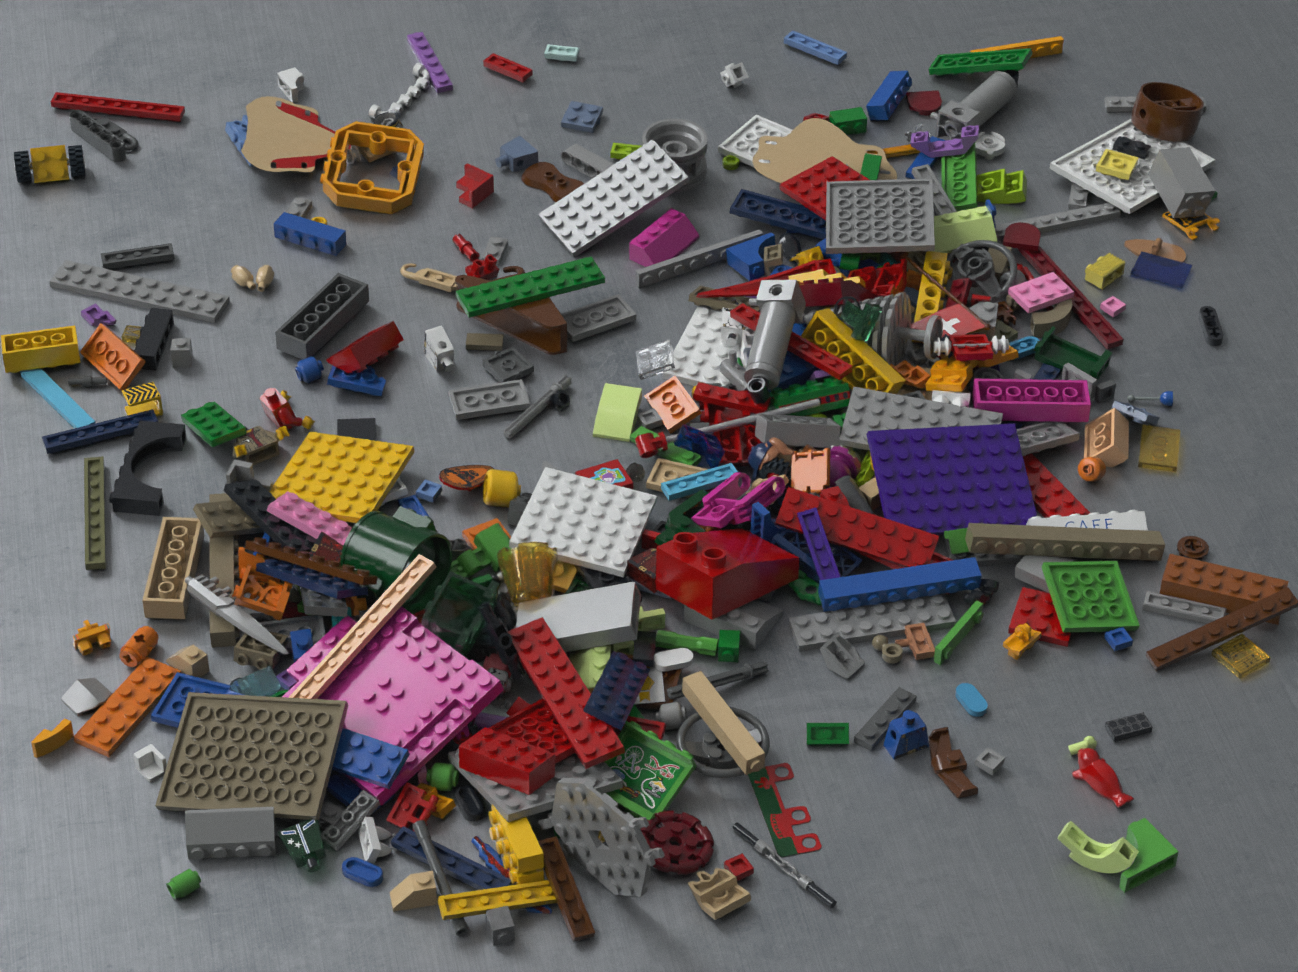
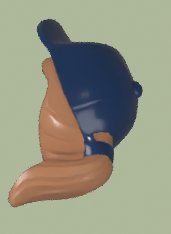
M775 437L768 440L767 443H759L756 446H752L748 456V462L754 470L752 480L754 481L759 477V472L765 463L775 459L780 454L792 455L794 452L784 442Z

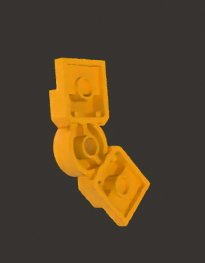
M1009 345V349L1006 350L1005 354L1001 350H998L997 354L993 352V359L985 361L968 360L965 362L956 361L954 354L950 358L941 354V360L936 361L930 369L931 377L925 384L926 391L962 392L973 377V368L979 366V368L991 367L1019 358L1018 351Z

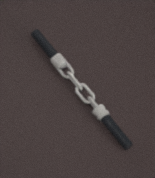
M738 822L733 825L732 829L751 843L760 854L772 860L786 874L796 879L801 887L812 892L830 908L836 905L837 901L815 885L814 881L806 874H801L791 863L777 855L762 839L759 840ZM788 865L794 871L790 873L785 867Z

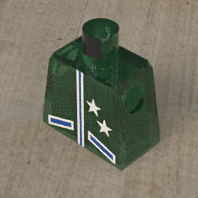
M309 819L278 831L284 848L297 868L306 865L310 873L316 872L321 868L318 860L325 858L326 852L322 829L318 820Z

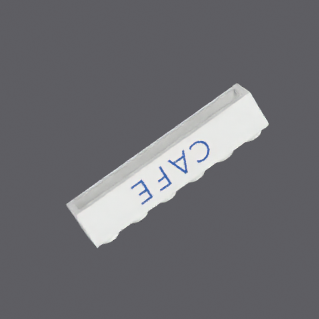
M1129 510L1123 513L1111 511L1107 514L1093 512L1088 515L1076 513L1064 517L1053 515L1050 518L1035 516L1028 519L1026 524L1031 526L1148 531L1145 511Z

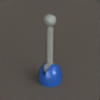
M1165 391L1160 397H1134L1129 395L1127 400L1129 402L1134 400H1160L1165 406H1173V391Z

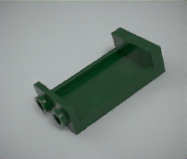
M1052 326L1049 331H1045L1042 341H1038L1035 345V360L1059 368L1061 372H1063V366L1070 363L1097 379V381L1108 368L1113 352L1105 350L1102 356H1099L1055 336L1056 327Z

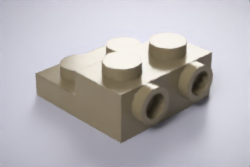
M270 632L284 647L287 645V635ZM244 633L234 647V661L241 666H256L262 671L273 670L280 661V652Z

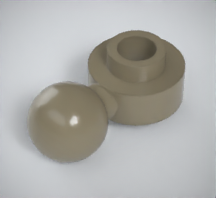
M877 635L873 638L872 645L875 650L882 651V658L885 662L894 664L902 660L903 649L900 645L888 644V639L884 635Z

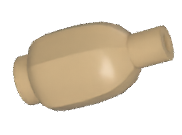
M239 265L232 267V279L245 288L249 287L251 290L256 288V284L253 282V275L247 268Z
M264 265L258 269L256 283L258 285L257 289L260 292L269 287L273 281L274 271L269 265Z

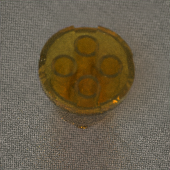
M524 542L518 543V546L508 550V548L504 547L498 551V565L514 607H519L520 602L552 597L558 561L557 547L550 548L548 543Z

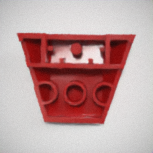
M906 258L901 259V263L890 265L889 262L884 263L883 267L876 269L870 266L852 270L847 278L860 276L865 281V289L875 294V298L891 294L896 295L904 292L906 288L907 260Z
M717 410L714 425L738 418L733 417V419L723 416L722 411ZM751 424L748 426L742 425L712 433L713 464L725 465L732 463L734 467L751 466L748 462L751 447L763 443L755 436L756 426Z

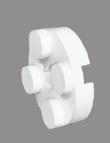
M980 132L978 139L975 141L976 153L984 156L985 159H994V156L1001 155L1005 151V139L998 133L990 132V134H985V132Z

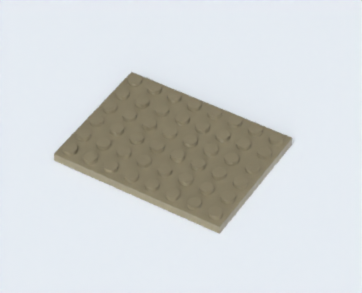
M188 692L156 801V808L158 810L185 811L274 807L275 818L319 820L349 706L347 701Z

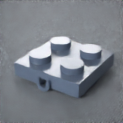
M571 101L561 121V127L593 133L597 124L600 125L603 107Z
M1114 401L1112 406L1124 417H1134L1133 421L1149 426L1150 423L1157 424L1160 418L1147 412L1145 408L1140 409L1125 402Z

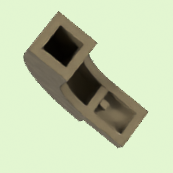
M1072 299L1054 304L1053 310L1033 312L1030 323L1032 336L1042 338L1045 331H1049L1052 326L1056 327L1055 335L1062 332L1070 322Z

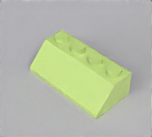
M986 206L934 216L935 251L933 252L951 253L953 249L958 248L962 243L965 244L976 240L997 242L992 215Z
M611 644L570 651L569 660L591 694L611 657Z

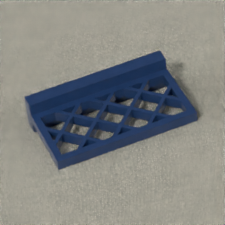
M785 529L780 534L777 533L771 543L799 557V569L807 577L819 584V578L811 554L800 550V547H808L806 542H799L798 536H804V534ZM787 535L795 536L796 542H789L784 537ZM829 543L830 547H835L839 553L833 554V557L840 560V565H837L838 570H841L840 577L849 576L862 564L863 560L847 548ZM843 559H851L855 563L853 565H844Z

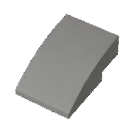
M1025 555L1015 567V578L1050 593L1041 568L1043 563L1078 562V559L1074 557Z

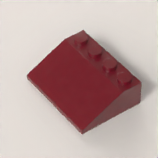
M844 277L833 278L832 282H829V278L818 279V283H814V280H805L803 284H800V281H797L806 302L805 307L835 305L844 296H852L858 301L875 298V294L852 280L844 281ZM845 299L841 300L838 304H845ZM848 299V303L855 302L852 299Z

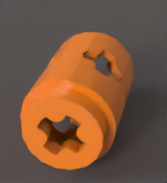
M149 626L138 628L121 648L119 654L121 661L129 667L140 665L157 645L159 639L157 632Z

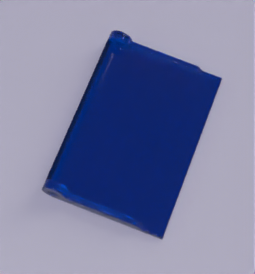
M1141 251L1131 270V275L1183 288L1192 265Z

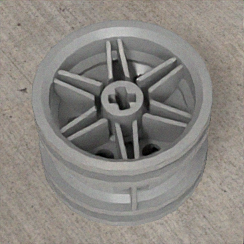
M676 118L657 121L645 129L642 135V146L653 139L689 177L690 182L675 192L693 189L705 180L707 162L704 155L707 151L708 138L707 133L700 125L692 121Z

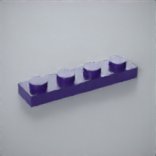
M817 508L797 513L819 580L839 578L840 574Z

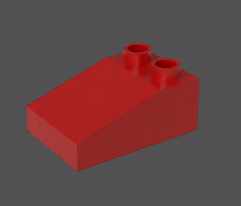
M743 528L697 533L680 532L674 535L673 540L656 547V589L711 620L798 579L799 557Z

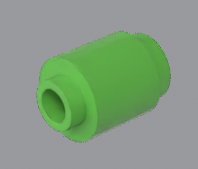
M187 869L171 878L166 886L174 899L178 897L183 898L200 888L201 878L197 871Z

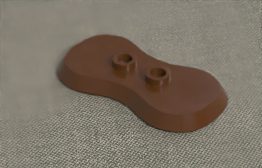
M538 162L531 165L521 176L524 184L543 190L554 202L561 200L584 184L582 181L564 176L553 164L548 162Z

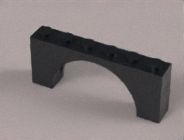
M140 421L138 427L134 429L133 441L130 440L129 451L125 453L124 465L120 466L119 478L115 480L114 491L110 493L109 502L113 506V512L159 516L164 504L162 488H155L142 483L134 476V472L143 461L156 454L182 451L187 439L185 424Z

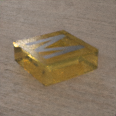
M126 325L121 336L124 342L136 343V339L140 337L141 327Z

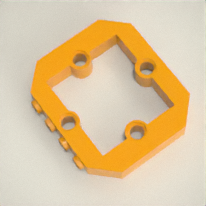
M355 121L336 130L335 136L331 137L330 140L331 149L327 151L328 161L324 162L323 171L325 173H322L320 178V184H323V192L336 206L393 214L412 205L424 156V143L410 129ZM349 145L368 147L370 152L375 155H382L386 150L408 153L406 160L398 163L397 179L400 182L399 190L374 187V183L368 179L361 180L358 184L340 182L342 173L346 171Z

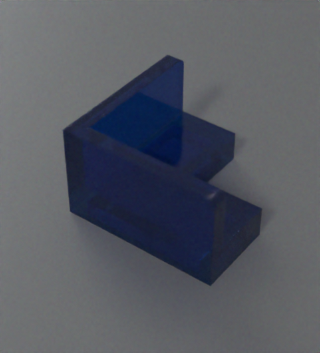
M684 424L674 441L675 446L704 456L710 469L718 467L725 453L717 436Z

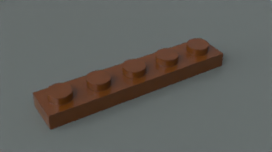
M557 836L538 841L544 853V871L572 941L575 942L594 937L595 930Z

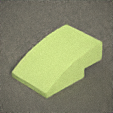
M605 383L597 410L593 437L630 442V435L633 433L642 401V388Z

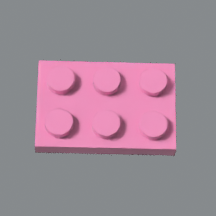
M1054 272L1010 287L1008 294L1029 314L1073 298L1074 291Z

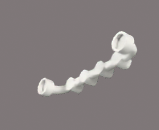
M421 63L415 64L412 73L419 77L414 86L411 85L405 95L401 94L399 100L396 103L393 102L388 111L398 110L402 114L403 105L409 107L412 103V97L418 98L420 96V88L426 90L429 87L430 73L425 69V65ZM374 104L371 106L368 115L374 119L377 115L388 111H381V107Z

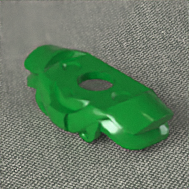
M799 569L798 579L788 583V585L801 600L822 606L818 595L819 584L807 577ZM809 586L817 588V591L813 594H809L805 590Z

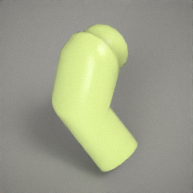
M1087 736L1083 741L1069 745L1071 756L1077 754L1081 748L1095 749L1097 741L1093 736Z

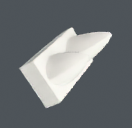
M933 390L932 401L958 405L959 407H969L970 393Z
M365 816L358 834L365 861L374 864L377 857H383L392 852L390 847L379 842L392 836V833L380 826H376L373 817Z

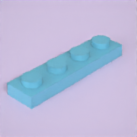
M732 463L663 482L661 483V490L667 499L671 501L695 494L702 489L715 488L738 471Z

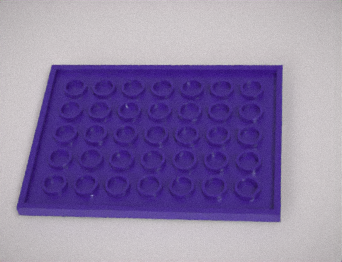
M1015 423L868 431L866 434L882 510L886 519L938 536H944V531L968 528V523L1026 525L1028 519L1037 516Z

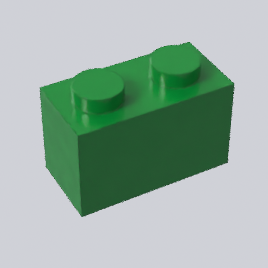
M862 107L829 111V122L842 130L846 135L867 132V116Z

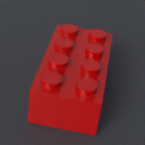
M484 727L459 745V768L530 795L555 776V754L528 744L525 741L512 738L509 735L496 732L491 728Z

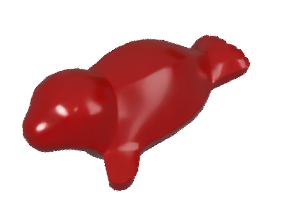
M1081 748L1078 751L1079 769L1072 772L1073 778L1087 782L1094 791L1102 797L1112 800L1118 808L1134 800L1132 796L1123 793L1116 772L1106 763L1105 759L1100 758L1096 750L1093 748Z

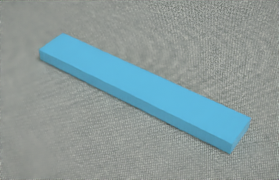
M41 368L20 371L21 377L74 429L95 424V420Z

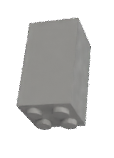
M1190 147L1159 150L1148 175L1173 218L1203 216L1215 193V189Z

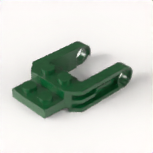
M702 489L670 511L667 523L665 524V531L656 537L655 543L660 546L673 540L674 535L680 532H707L693 522L691 517L704 507L702 498L708 492ZM748 522L737 525L728 524L721 530L740 528L747 530L749 524Z

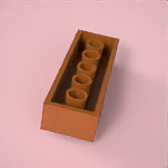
M1169 554L1159 594L1227 608L1226 613L1230 614L1287 588L1289 581ZM1281 615L1266 622L1278 625Z

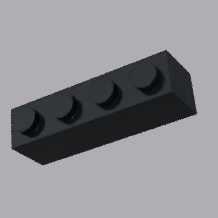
M151 308L149 314L145 316V324L140 329V337L136 339L134 350L146 361L141 369L157 370L174 326L172 310Z

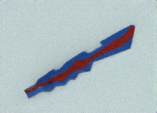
M478 836L473 837L471 842L479 850V857L485 860L486 867L510 879L509 869L504 868L501 855L489 844L484 843ZM547 904L525 908L527 912L552 913L551 908Z

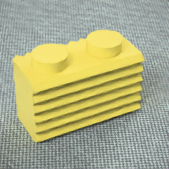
M1111 253L1100 256L1094 264H1089L1086 267L1085 280L1103 290V288L1124 274L1125 261Z

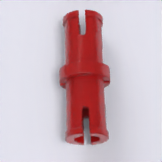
M456 234L453 237V243L459 247V251L465 254L471 262L479 259L480 255L472 247L473 245L470 241L465 240L461 234Z

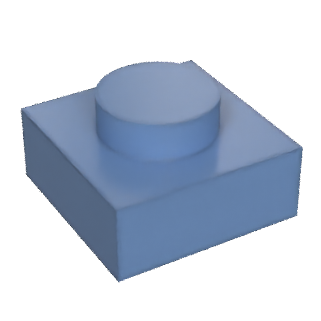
M424 480L416 490V496L434 502L442 492V485Z

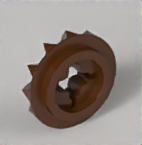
M1186 536L1178 541L1177 551H1179L1180 556L1202 560L1204 556L1208 555L1209 546L1205 540L1199 537Z

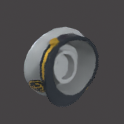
M390 110L377 115L373 119V124L403 128L402 123L398 120L401 116L398 110Z

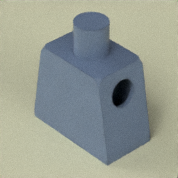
M518 136L500 147V157L496 158L495 162L497 167L507 166L513 172L524 170L538 163V151L524 138Z

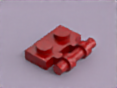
M407 782L386 821L399 828L403 826L408 828L410 824L424 820L427 826L431 813H435L437 809L436 804L439 798L431 795L429 801H426L424 798L427 792ZM419 807H422L424 810L419 819L414 817Z

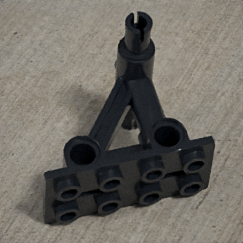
M500 592L488 602L482 603L481 606L477 607V610L444 633L448 644L469 661L472 659L476 663L485 660L486 656L489 657L488 650L495 648L502 663L508 666L513 680H517L525 675L518 661V652L512 642V636L508 633V631L516 626V614L504 592Z

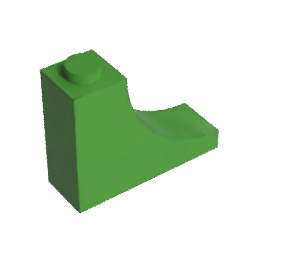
M1146 818L1134 821L1128 826L1126 840L1139 853L1133 864L1121 874L1119 888L1124 893L1175 867L1179 852Z

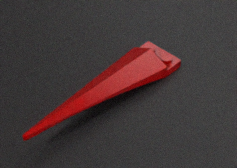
M831 259L813 260L789 270L753 281L700 292L696 297L757 296L761 280H789L791 275L821 269L825 270L829 275L836 274Z

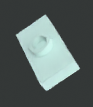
M547 44L544 58L577 62L579 48Z

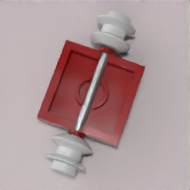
M986 334L949 335V339L946 337L944 341H941L937 337V340L933 342L934 353L937 352L938 356H940L941 352L948 356L952 350L956 361L962 362L993 359V352L997 354L998 350H1001L1005 354L1006 350L1009 349V340L1004 335H1002L1001 339H997V336H994L991 341H988Z

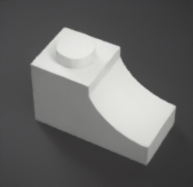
M296 67L278 72L279 88L292 103L298 102V92L303 89V82L305 81L303 74Z

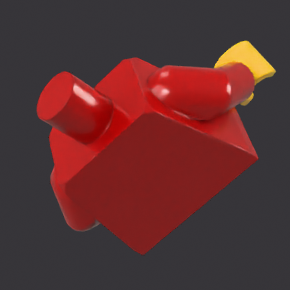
M268 388L260 396L259 400L265 414L278 428L286 426L287 430L294 426L300 427L302 425L306 429H311L315 423L307 415L303 420L295 416L288 403L291 396H288L285 390L279 393L276 388Z

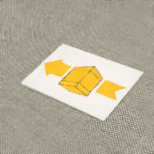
M646 666L651 670L634 704L665 702L662 671L655 669L654 666Z

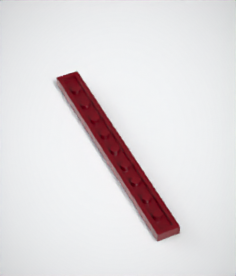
M1040 246L1038 251L1018 249L1041 276L1054 272L1074 291L1073 298H1070L1072 299V311L1107 350L1123 345L1124 339Z

